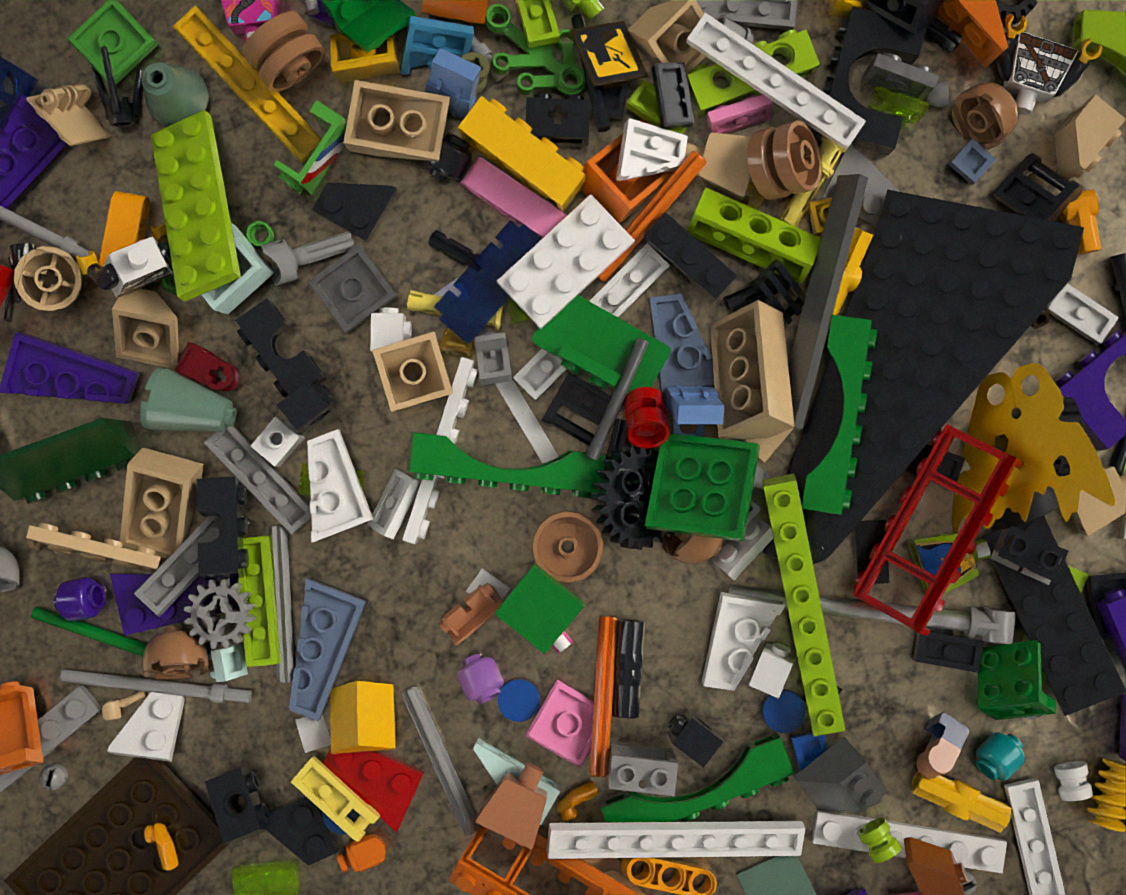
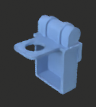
M440 48L432 61L430 77L426 83L425 92L449 96L448 112L456 118L464 119L477 99L476 91L481 67Z
M681 385L665 387L666 410L673 417V434L703 437L705 424H723L724 404L718 398L719 393L715 388L702 387L701 385H695V387H681ZM697 424V428L694 432L685 434L681 432L679 425Z

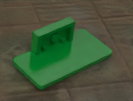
M579 295L542 329L537 327L532 336V341L536 346L562 360L561 366L575 374L581 370L590 376L589 382L603 390L607 386L615 389L636 339L641 338L649 342L627 394L639 387H652L671 352L670 347Z

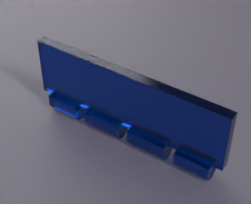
M509 221L495 236V239L503 247L499 249L490 242L474 260L482 271L478 273L469 266L453 284L461 293L460 296L457 297L448 290L434 305V308L442 314L439 320L468 345L510 298L497 284V280L542 240L524 224L519 228L512 221Z

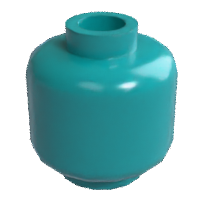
M995 732L977 748L976 765L987 778L993 781L996 779L1008 780L1025 762V756L1022 751L1023 744L1012 734L1005 735Z

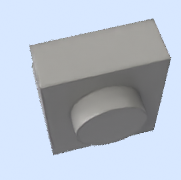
M489 332L482 336L474 337L481 386L512 381L506 334Z

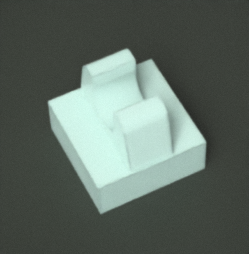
M242 643L234 644L226 649L224 647L215 649L208 654V660H212L214 672H210V675L216 679V682H224L248 675Z

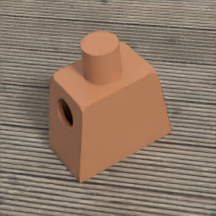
M526 763L520 777L506 772L479 810L475 823L532 850L547 800V791L537 787L544 771L534 764Z

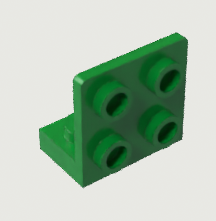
M321 0L336 30L365 52L378 48L391 35L404 29L409 23L410 16L417 17L415 11L400 0Z
M1037 640L983 647L978 673V709L994 720L1056 714V701L1042 691L1041 644Z

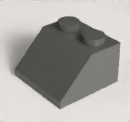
M845 737L794 776L795 780L819 810L863 812L868 807L876 805L881 797L887 793L869 765Z

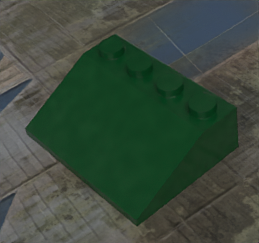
M100 418L1 454L0 489L14 501L26 500L27 504H32L46 499L45 493L56 489L57 493H62L76 488L75 482L86 478L87 482H92L106 477L105 471L116 467L117 471L126 470L127 464L141 450L132 422Z

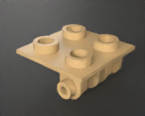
M78 83L74 86H60L56 89H44L40 95L26 98L34 107L36 113L45 119L57 132L60 139L69 146L112 136L85 107L91 96V90L83 83Z

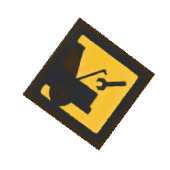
M624 21L570 29V35L593 87L603 86V90L621 87L630 80L648 77Z

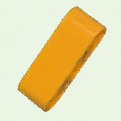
M121 191L113 193L99 258V264L102 267L108 255L112 252L145 239L150 213V199L148 196Z
M667 857L622 858L620 862L622 874L638 886L679 895H712L717 887L715 876L703 866ZM637 861H643V871L639 875H632V865ZM673 867V878L668 882H663L662 874L664 870ZM699 874H703V885L694 889V878Z

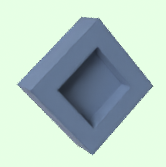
M972 138L948 165L973 185L996 159Z

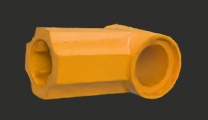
M1093 189L1082 191L1079 198L1074 202H1070L1059 214V218L1063 223L1084 227L1077 255L1101 250L1096 223L1099 202L1097 194Z

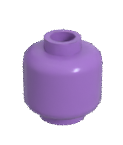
M475 654L462 661L464 667L457 673V679L468 700L483 704L501 694L500 688L503 686L504 680L493 658H481L479 654Z

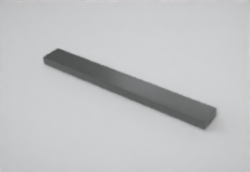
M861 174L838 175L788 363L794 417L793 428L802 429L868 181V177Z

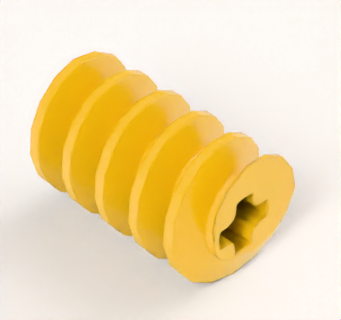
M1102 758V762L1110 768L1109 770H1099L1098 772L1100 776L1106 779V782L1095 783L1094 785L1102 791V795H1093L1091 797L1099 805L1098 807H1088L1087 811L1094 815L1095 819H1087V821L1110 830L1126 832V825L1119 820L1126 819V810L1123 808L1126 807V764Z

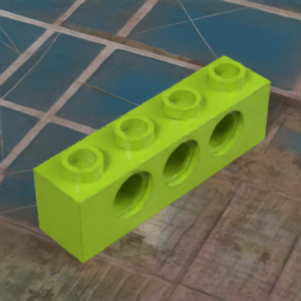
M795 29L784 32L778 36L779 40L769 44L766 41L754 44V46L771 57L775 54L785 56L788 64L784 66L802 78L814 74L820 66L806 29L798 33ZM707 63L692 68L690 74L687 75L691 101L698 118L707 115V112L720 105H731L743 101L748 96L761 94L718 64L709 67ZM724 77L729 82V87L724 89L718 88L713 83V79Z
M706 187L687 228V231L693 237L765 269L777 259L784 265L793 279L801 285L813 266L821 238Z

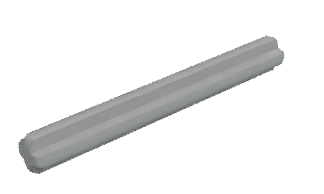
M272 525L269 527L281 656V663L276 664V676L278 682L288 683L293 680L295 668L288 534L283 525Z
M417 686L410 687L401 693V697L462 833L465 836L471 835L480 828V825L475 823L476 814Z

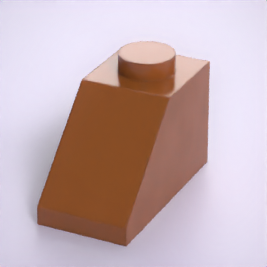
M912 837L904 838L907 865L922 895H965L963 883L968 882L966 871L962 862H956L951 850Z

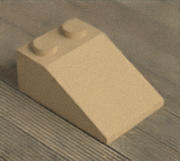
M355 80L343 143L348 151L378 157L439 161L450 97Z
M142 448L127 464L119 542L123 543V547L136 550L137 546L149 548L156 551V556L166 559L188 538L197 504V479H202V463L147 448Z

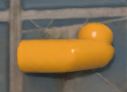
M589 781L578 786L557 803L556 809L557 812H560V817L563 821H569L577 816V810L574 806L599 795L596 784L593 781Z
M161 823L146 826L144 829L145 841L147 843L156 842L162 868L164 870L176 868L179 862L174 843L166 826Z

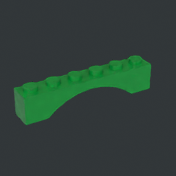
M832 315L827 348L838 367L844 391L843 418L839 433L831 450L819 466L806 477L802 509L842 515L843 509L849 510L852 490H847L846 486L848 477L855 476L857 458L851 457L853 444H860L862 426L856 425L858 412L865 413L867 394L861 393L863 380L870 381L872 361H866L868 348L875 349L878 330L871 329L872 320Z
M411 432L406 470L414 472V478L421 480H433L434 475L446 476V482L465 484L466 478L477 479L478 486L497 488V483L503 482L510 483L509 489L529 491L530 485L541 487V493L560 495V489L572 490V496L590 498L591 492L598 493V489L592 486V482H600L601 478L596 471L604 470L603 460L606 455L600 454L596 461L587 457V452L568 450L557 458L537 466L500 468L473 459L460 450L447 436Z
M773 733L746 744L740 757L725 774L697 791L668 797L650 796L626 791L600 801V809L606 823L674 822L679 819L682 822L697 818L700 815L699 811L710 807L712 810H717L727 806L732 798L741 796V798L751 797L759 792L758 788L768 784L772 787L782 785L789 780L788 776L795 773L781 737L777 733Z

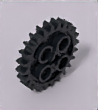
M633 445V447L623 446L622 451H613V460H603L606 470L596 471L601 478L600 482H592V486L598 489V494L591 495L590 499L597 501L598 505L591 509V512L600 513V517L596 520L595 524L605 526L601 534L611 536L610 542L620 544V547L642 550L643 547L652 548L653 542H663L662 533H672L647 529L645 526L659 451H655V447L645 449Z

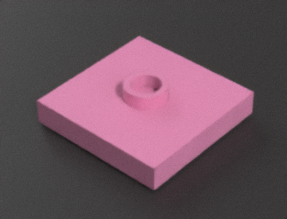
M556 680L525 736L581 768L591 751L594 701Z

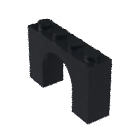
M853 6L847 16L842 15L837 30V34L842 35L839 47L834 46L829 65L834 66L832 76H826L822 92L866 121L852 141L855 147L889 155L896 148L903 117L872 110L860 104L853 96L849 87V70L856 61L865 57L876 56L878 53L882 55L884 53L897 55L901 58V62L912 65L920 55L927 27L913 34L876 12ZM817 132V133H816V137H820V138H821V137H822V134H820L819 132Z

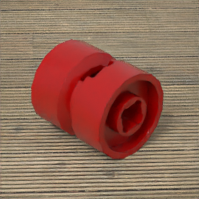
M639 387L630 391L624 399L628 440L634 446L645 449L662 445L670 436L665 396L660 390L653 387Z

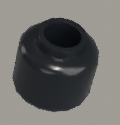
M448 132L447 136L444 135L439 161L425 160L431 167L429 173L443 182H446L448 178L453 180L460 179L472 159V153L468 149L470 144L457 135Z

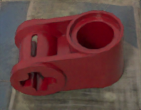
M192 342L187 343L174 369L189 379L202 383L212 389L225 392L235 389L241 379L240 372L234 365ZM220 371L227 376L225 382L221 381V378L218 377Z

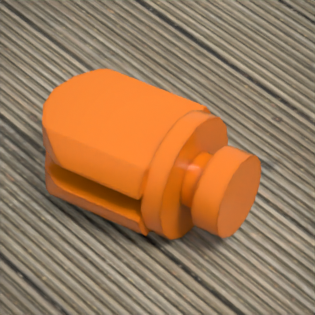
M369 834L362 837L360 841L354 840L346 845L347 854L344 855L342 852L336 856L343 873L349 871L350 866H352L355 873L363 872L384 861L386 855L385 843L378 835Z

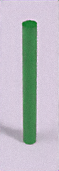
M37 606L34 607L31 613L32 619L143 657L146 647L144 643L80 621H67L60 614Z

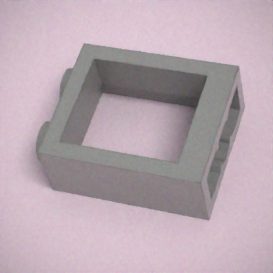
M610 742L607 775L608 789L675 796L678 761L673 749ZM639 781H646V786L640 787L638 785Z

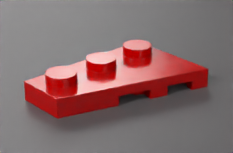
M331 747L323 763L365 803L372 806L380 814V818L397 833L424 774L423 771L379 751L331 754Z

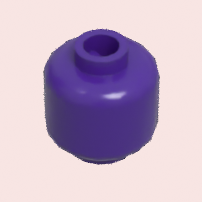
M88 577L67 580L61 583L54 597L55 609L67 621L93 618L99 614L105 604L104 589L95 580Z

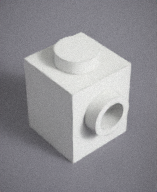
M379 308V313H371L370 351L372 353L373 349L412 338V324L410 321H406V316L403 313H399L398 308Z
M274 417L252 443L251 447L273 466L281 467L305 437L299 431H296L287 418L283 420L280 417Z
M766 643L749 686L779 698L797 655L792 654L791 650L782 644L773 643L771 645Z

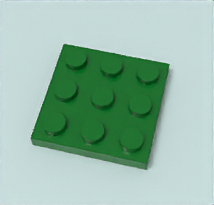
M670 433L667 441L660 445L645 521L646 528L743 542L760 450L759 444Z

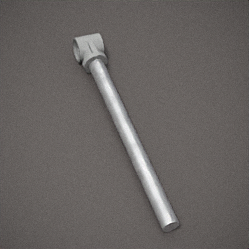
M730 585L729 593L783 601L785 604L783 610L788 611L784 591ZM819 595L823 615L903 624L862 600ZM885 603L909 618H912L917 609V606ZM971 606L967 607L966 612L942 609L940 612L934 611L926 627L964 631L966 638L973 639L975 636H980V640L1011 644L1013 643L1016 612L983 607V611H979L976 607Z

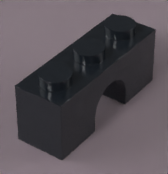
M666 212L662 214L643 236L642 242L645 245L648 243L665 261L676 266L689 279V284L712 304L737 276Z
M264 299L235 320L240 326V329L237 330L238 335L247 346L252 344L259 353L255 356L256 360L266 372L272 371L277 378L273 383L284 398L306 381L318 384L327 379L310 353L303 350L296 356L288 359L282 358L279 355L277 340L282 333L291 327L271 300Z
M236 476L197 479V511L203 517H221L224 522L223 532L216 540L198 543V575L204 580L244 577V568L249 567L248 550L243 549V537L248 535V522L246 517H242V505L247 504V490L245 485L241 486V482Z

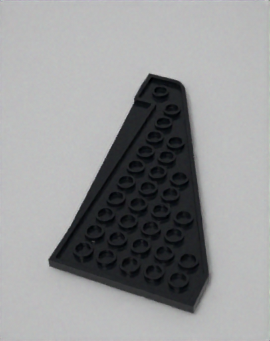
M887 189L880 220L862 268V278L858 287L854 290L845 317L872 320L871 329H878L875 349L868 348L866 361H872L870 381L863 380L861 393L867 394L865 413L858 412L856 425L862 426L860 444H853L851 457L857 458L855 476L848 477L846 486L847 490H852L849 510L843 509L842 515L802 509L813 564L826 560L835 552L929 444L937 432L942 429L1070 282L1084 227ZM832 356L828 362L789 474L794 473L801 506L806 477L819 466L831 450L839 433L843 418V384L838 367ZM772 539L764 548L763 553L777 557L774 539Z

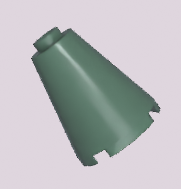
M160 62L150 64L143 71L142 84L147 109L159 124L168 127L197 112L206 110L207 103L209 102V92L206 83L195 71L187 67Z
M157 368L151 374L146 384L145 390L151 392L148 402L142 400L140 419L142 426L151 431L224 432L228 427H232L235 422L237 410L233 408L231 400L167 368Z

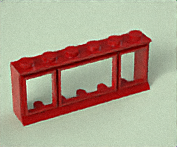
M946 424L944 429H940L934 436L931 444L933 447L928 458L922 459L916 470V475L918 476L912 487L908 486L903 492L900 499L902 505L897 514L892 515L885 526L886 534L882 542L877 543L871 550L869 555L871 561L866 571H861L854 582V588L856 589L852 594L910 627L917 633L926 636L931 631L926 628V625L934 611L940 612L945 604V601L941 598L950 582L955 584L961 575V572L957 569L966 553L971 555L976 549L977 543L973 541L982 524L988 526L991 522L993 514L990 513V510L997 497H1004L1007 493L1009 485L1006 484V481L1014 467L1021 469L1023 463L1018 458L984 443L949 424ZM954 438L999 459L981 494L936 472ZM931 481L975 503L936 575L892 552ZM886 561L930 584L912 618L869 595Z

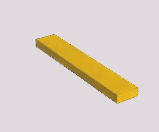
M196 5L192 7L173 25V28L304 165L322 138L278 92H270L259 77L258 70L252 68L240 51Z

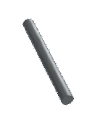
M641 338L636 339L586 453V456L597 461L649 344V342Z

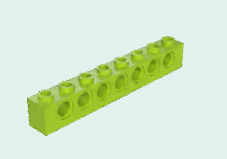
M794 473L763 479L762 484L813 736L843 732L846 729L797 481Z

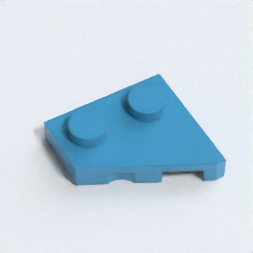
M410 16L400 63V74H410L411 68L428 65V68L431 69L432 61L440 48L459 57L470 52L474 27Z

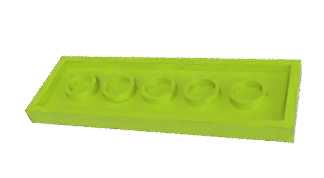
M205 110L151 134L177 297L184 302L241 278L212 117Z

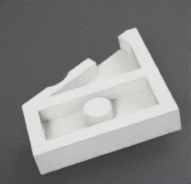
M629 118L624 123L616 180L623 181L676 170L685 159L688 136Z
M151 692L109 745L107 752L114 755L172 762L185 698L179 695Z

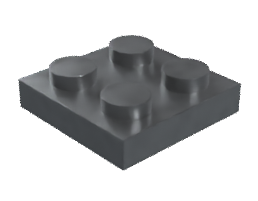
M878 53L865 70L861 83L920 104L935 88L939 75L931 73L932 70L924 65L914 64L912 66L901 62V58L891 53H884L882 55Z
M360 244L308 281L347 334L371 317V313H376L379 311V308H383L398 297Z

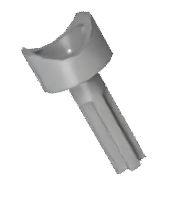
M347 231L295 247L293 250L291 246L287 245L284 238L263 244L261 248L264 254L274 261L273 271L275 273L271 275V280L275 287L298 280L296 272L298 266L350 251L354 248V242L350 232Z

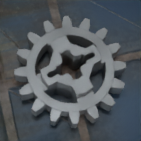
M212 579L209 580V588L204 584L197 586L199 595L189 594L188 598L193 602V605L184 607V611L191 613V618L184 620V623L193 624L194 628L189 634L190 636L201 635L199 639L200 645L211 641V649H216L219 647L220 642H222L224 649L232 647V640L237 644L243 641L241 632L245 634L251 633L252 629L247 623L255 621L256 616L249 614V610L255 608L256 604L247 603L246 599L251 595L249 591L245 593L239 592L241 583H235L230 587V580L222 579L219 586L218 581ZM216 592V595L213 596V601L204 605L205 599ZM232 597L236 600L240 609L236 608L232 602ZM220 608L221 612L226 613V617L220 619V616L215 614V609ZM201 618H203V620L208 625V629L202 623ZM238 623L232 632L224 635L228 625Z

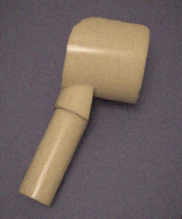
M140 691L120 700L116 699L106 702L102 706L103 719L106 721L121 718L120 707L128 706L146 698L145 692Z

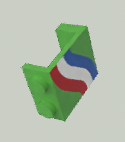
M318 100L315 101L310 112L318 124L327 132L300 173L298 174L278 160L274 163V166L280 172L278 178L298 194H301L303 190L310 195L313 194L345 146L343 142L347 125L346 120Z

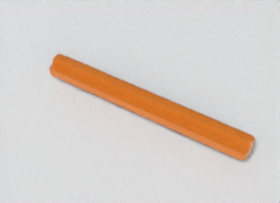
M692 151L626 228L625 231L635 240L634 244L597 278L604 282L610 278L643 239L646 232L667 211L706 165V160L699 153Z
M603 616L599 619L589 773L593 777H606L608 775L617 618L611 616Z

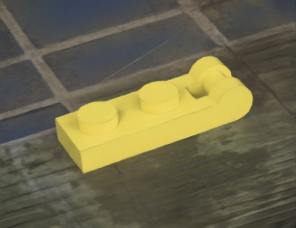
M315 756L305 764L291 781L296 788L355 841H360L365 835L364 830L370 823L374 824L380 817V814L372 806L365 803ZM353 809L360 814L355 822L347 817Z

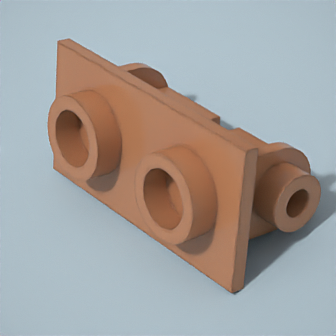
M488 582L484 586L480 584L478 588L464 598L468 607L464 609L458 603L441 617L442 621L438 625L445 633L448 632L456 646L469 637L489 618L494 616L496 610L504 602L493 586L491 587Z

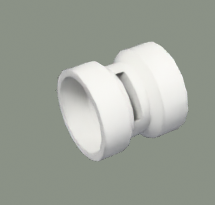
M1070 761L1054 766L1056 778L1061 783L1058 789L1061 800L1080 801L1093 796L1092 786L1087 782L1086 778L1089 773L1086 762Z

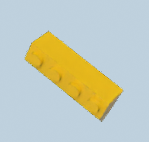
M481 96L458 126L462 139L516 181L565 213L586 180V176L582 172L584 167L574 158L569 156L567 159H564L556 153L558 147L547 138L543 137L539 140L530 132L533 129L522 119L517 117L514 121L505 114L507 109L497 100L491 98L488 101Z

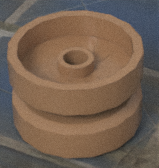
M296 11L281 13L265 22L247 39L241 53L253 69L260 70L259 77L270 92H280L299 83L318 67L326 53V50L316 36L307 34L309 28Z
M795 120L784 123L777 128L770 127L756 131L751 135L747 148L748 169L756 189L765 199L776 200L787 197L791 193L801 194L813 191L818 187L822 171L821 155L817 140L805 122Z
M565 510L550 515L540 524L534 535L532 551L536 564L555 580L572 583L585 579L595 571L602 559L604 544L599 529L590 518L579 512ZM566 540L572 541L574 544L573 551L570 550L569 553L564 552L563 547H561L562 543Z

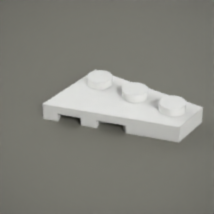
M337 429L308 440V470L311 491L310 514L312 516L311 543L371 521L373 517L340 430Z
M720 593L701 680L703 686L735 691L754 659L753 654L762 639L765 640L771 631L770 626L777 614L780 615L785 607L783 601Z

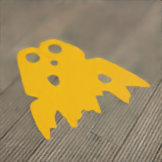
M1030 363L1018 367L1012 378L1005 372L988 375L980 384L976 395L967 434L995 447V438L1004 434L1009 440L1005 453L1018 458L1023 463L1021 469L1014 467L1006 481L1009 489L1004 497H997L990 510V513L993 514L992 520L988 526L984 525L985 529L992 527L996 519L1002 518L1008 507L1012 512L1020 513L1021 519L1026 522L1034 492L1036 491L1044 495L1048 486L1054 489L1062 517L1066 522H1068L1072 513L1078 511L1081 491L1092 495L1110 506H1114L1116 503L1109 478L1084 429L1078 422L1059 420V416L1064 409L1063 395L1047 370L1038 363ZM1029 375H1034L1039 380V389L1032 396H1027L1022 391V382ZM995 384L1001 385L1005 391V397L998 405L991 404L988 399V391ZM1014 408H1019L1021 411V416L1018 419H1014L1011 415ZM965 443L962 455L965 458V462L971 466V469L962 472L958 477L957 483L981 494L999 459ZM1061 455L1067 459L1070 466L1069 475L1058 476L1056 474L1053 464L1058 456ZM954 493L952 527L954 532L959 530L962 519H967L975 505L974 502L957 493Z

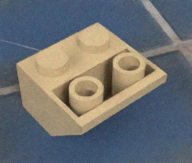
M1094 95L1076 108L1054 134L1058 174L1067 180L1073 176L1079 178L1085 171L1089 172L1102 158L1098 153L1105 146L1110 147L1122 134L1119 128L1126 119L1097 95Z

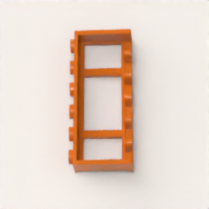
M483 826L475 834L449 879L459 889L471 895H530L513 883L532 852L530 862L534 866H541L544 860L560 869L558 879L561 882L568 883L571 877L587 885L586 895H640L580 858L548 859L546 851L548 839L538 833L532 850L506 837L504 838L502 844L508 850H512L516 843L523 847L504 879L471 859L488 831V828Z

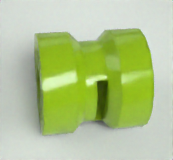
M885 818L874 819L857 831L861 842L867 844L869 848L868 854L873 863H882L891 859L902 848L896 837L891 836L889 832L890 826Z

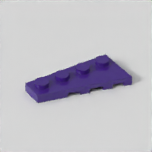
M21 92L0 129V206L6 209L67 144L60 139L50 124L36 113L34 107L26 100L27 97Z
M16 332L0 384V393L52 396L66 399L76 398L127 404L132 400L140 372L22 332Z
M111 573L110 577L124 636L184 622V620L191 618V613L184 611V607L193 605L188 596L189 594H200L197 589L198 585L204 584L209 588V580H204L198 576L159 617L134 594L153 573ZM238 578L229 579L230 587L235 583H239ZM216 592L209 595L203 604L211 603ZM232 597V602L238 609L239 605L236 602V600ZM220 608L215 609V614L221 613Z

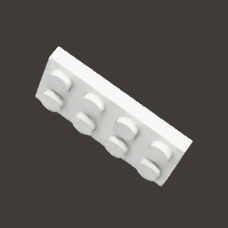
M590 194L497 280V284L542 329L631 247L635 240Z

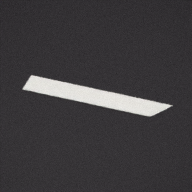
M514 380L495 383L541 462L545 463L557 458V452Z

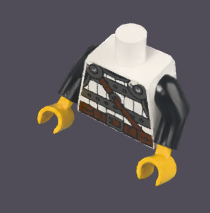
M1011 13L1005 18V25L1008 29L1005 33L1008 48L996 58L999 75L1004 80L1003 87L1008 92L1017 94L1015 102L1018 112L1032 114L1036 101L1046 103L1052 97H1060L1074 86L1090 65L1088 60L1096 59L1101 55L1102 44H1099L1096 51L1089 53L1086 51V47L1092 39H1085L1081 45L1082 54L1079 56L1077 55V49L1024 32L1028 23L1024 15L1021 17L1020 24L1012 27L1011 23L1014 15Z
M163 220L164 224L154 228L153 225L150 227L154 238L149 237L112 252L108 255L103 267L98 263L94 251H88L89 255L84 257L77 255L76 260L81 274H88L101 289H112L116 298L173 275L169 265L172 262L165 220Z

